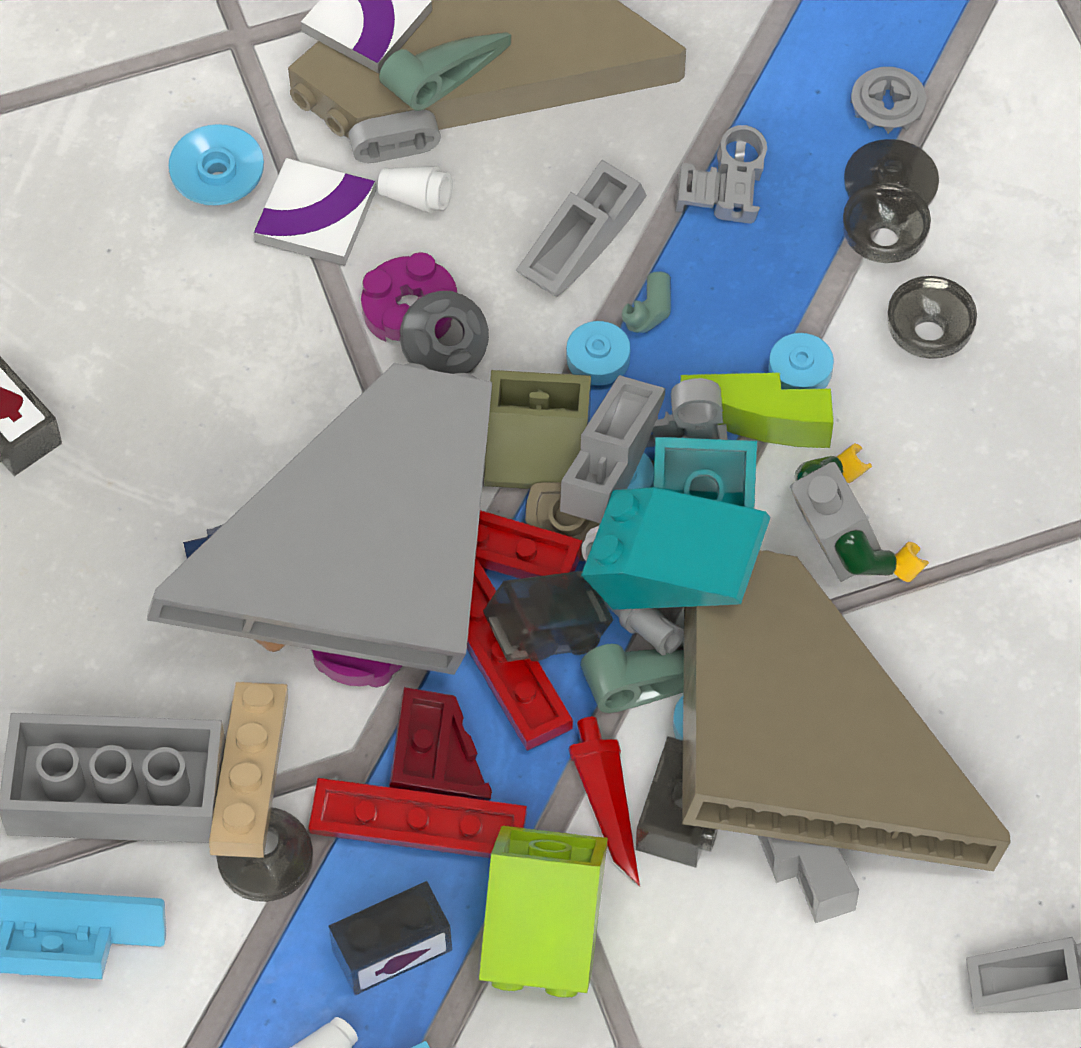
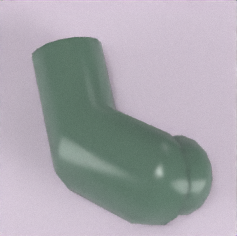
M665 272L649 274L647 276V299L643 302L634 301V307L629 303L624 306L621 314L622 320L630 331L647 333L669 317L671 312L670 275Z

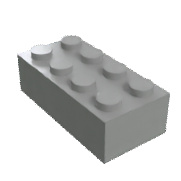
M11 713L0 788V817L7 836L209 843L226 743L222 720Z

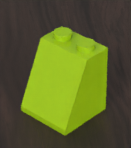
M510 826L501 827L490 859L479 973L480 981H489L494 988L505 991L522 990L524 986L545 988L547 994L556 997L567 998L576 996L578 992L588 993L592 975L608 838Z

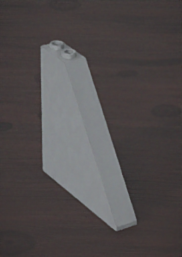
M393 363L155 589L148 609L147 621L455 675L466 655L492 382L477 379L475 376L467 373L449 374L428 370L425 366L415 363L404 365Z

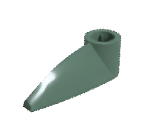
M505 32L463 38L441 44L415 56L407 49L398 50L384 62L380 70V82L412 109L421 111L456 89L499 56L511 45V34Z
M605 644L589 651L580 662L582 672L598 709L605 713L631 709L683 693L684 650L676 649L673 653L669 654L666 652V655H661L656 649L624 652L623 648L618 644Z

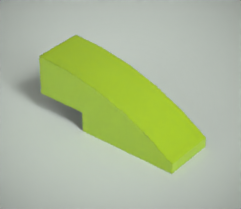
M780 373L681 375L680 382L703 378L712 380L721 388L723 423H718V425L726 424L727 431L766 443L793 447L830 448L834 423L831 388L781 390Z

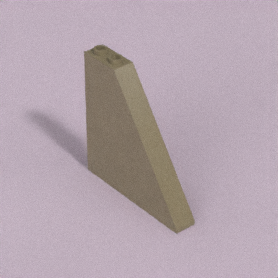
M432 0V12L399 49H407L415 56L433 47L463 38L505 32L511 34V45L463 84L424 109L431 111L435 115L439 130L677 83L685 77L686 48L618 0ZM320 41L288 67L290 95L293 101L302 110H311L322 118L329 129L340 137L346 136L349 138L348 135L351 128L361 121L414 110L380 82V72L377 73Z
M759 550L741 604L684 607L682 824L994 872L1011 843L1009 831L797 556Z

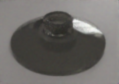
M882 139L870 142L853 153L845 168L844 185L851 201L865 213L881 219L900 220L921 213L933 202L938 191L939 173L932 158L920 147L903 140ZM887 169H894V170H897L898 172H891V171H888Z

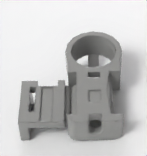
M737 125L728 129L723 134L717 152L718 172L716 167H711L710 172L694 170L695 164L682 163L678 175L675 211L682 212L684 204L713 208L715 204L714 215L718 219L742 223L755 222L760 207L753 206L755 180L760 181L764 168V158L767 152V142L762 133L747 125ZM737 141L735 158H732L727 152L726 146L731 142ZM746 143H749L757 151L758 157L756 160L744 162ZM688 173L692 174L690 192H687ZM734 207H739L741 211L735 212L733 209Z
M703 378L689 379L676 384L671 390L672 414L669 415L668 412H665L663 419H658L657 417L652 430L653 434L650 435L646 447L655 446V437L728 440L726 424L718 425V423H723L721 388L712 380Z

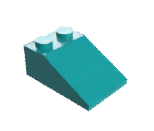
M655 437L653 487L754 509L757 441Z
M656 487L613 490L581 576L613 610L739 605L742 603L771 517L766 511Z

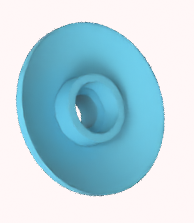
M215 124L197 128L183 136L174 146L169 157L168 166L173 185L184 197L199 204L224 205L245 197L257 186L263 174L264 159L259 144L250 134L234 126ZM215 172H223L222 174L213 175Z

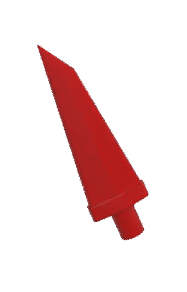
M596 717L582 718L577 722L582 743L569 746L568 750L571 761H574L603 837L608 838L607 847L613 862L640 886L619 742L617 739H602Z

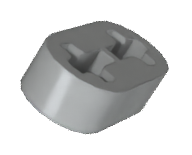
M424 109L361 121L351 128L348 135L355 159L367 164L428 152L435 148L441 139L435 115L431 111Z

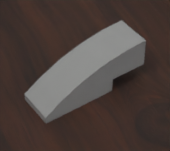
M601 160L579 193L576 195L570 192L516 271L557 297L599 257L633 216L647 196L641 183Z
M620 375L617 377L581 434V450L561 481L560 512L601 523L612 491L627 489L633 478L662 406L665 388Z
M758 836L776 883L797 877L815 923L856 910L859 888L845 859L836 847Z
M1073 937L966 957L972 1003L975 1012L1011 1013L1081 1009V943L1076 944Z

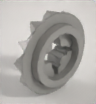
M879 67L865 72L855 82L851 94V103L854 106L855 117L866 120L869 129L874 126L884 127L888 134L893 128L897 127L908 130L913 121L921 120L927 99L926 91L920 80L910 72L896 67ZM886 90H890V96H892V100L895 102L891 110L885 108L882 101Z

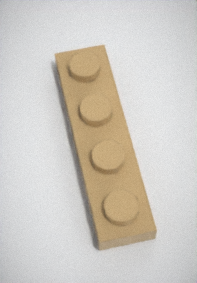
M235 683L209 838L210 855L264 858L288 703L287 684Z

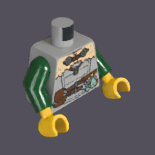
M852 444L838 456L813 459L801 464L795 471L794 478L796 482L790 485L799 510L840 582L854 575L889 576L893 573L901 580L911 582L929 564L927 560H922L916 556L921 549L913 542L908 541L896 554L890 550L881 549L863 509L848 483L853 482L872 467L871 463L864 464L857 457L856 454L863 449L859 444Z

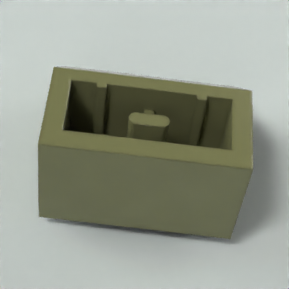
M491 370L490 382H492L485 453L484 486L530 489L535 483L561 482L581 450V434L590 421L591 376Z

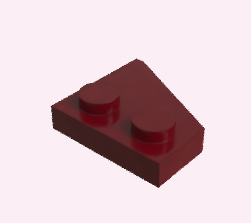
M404 687L401 696L389 781L390 788L491 800V787L489 782H484L476 761L478 753L471 735L463 727L464 717L456 696Z

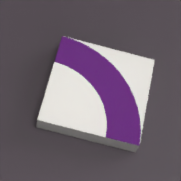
M320 0L301 21L302 32L379 73L388 57L403 46L432 12V0Z
M286 158L254 230V240L256 243L345 266L375 195L376 183L370 179Z

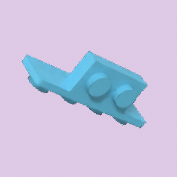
M0 889V973L72 977L76 979H102L111 944L157 947L165 944L166 919L165 902L163 899Z

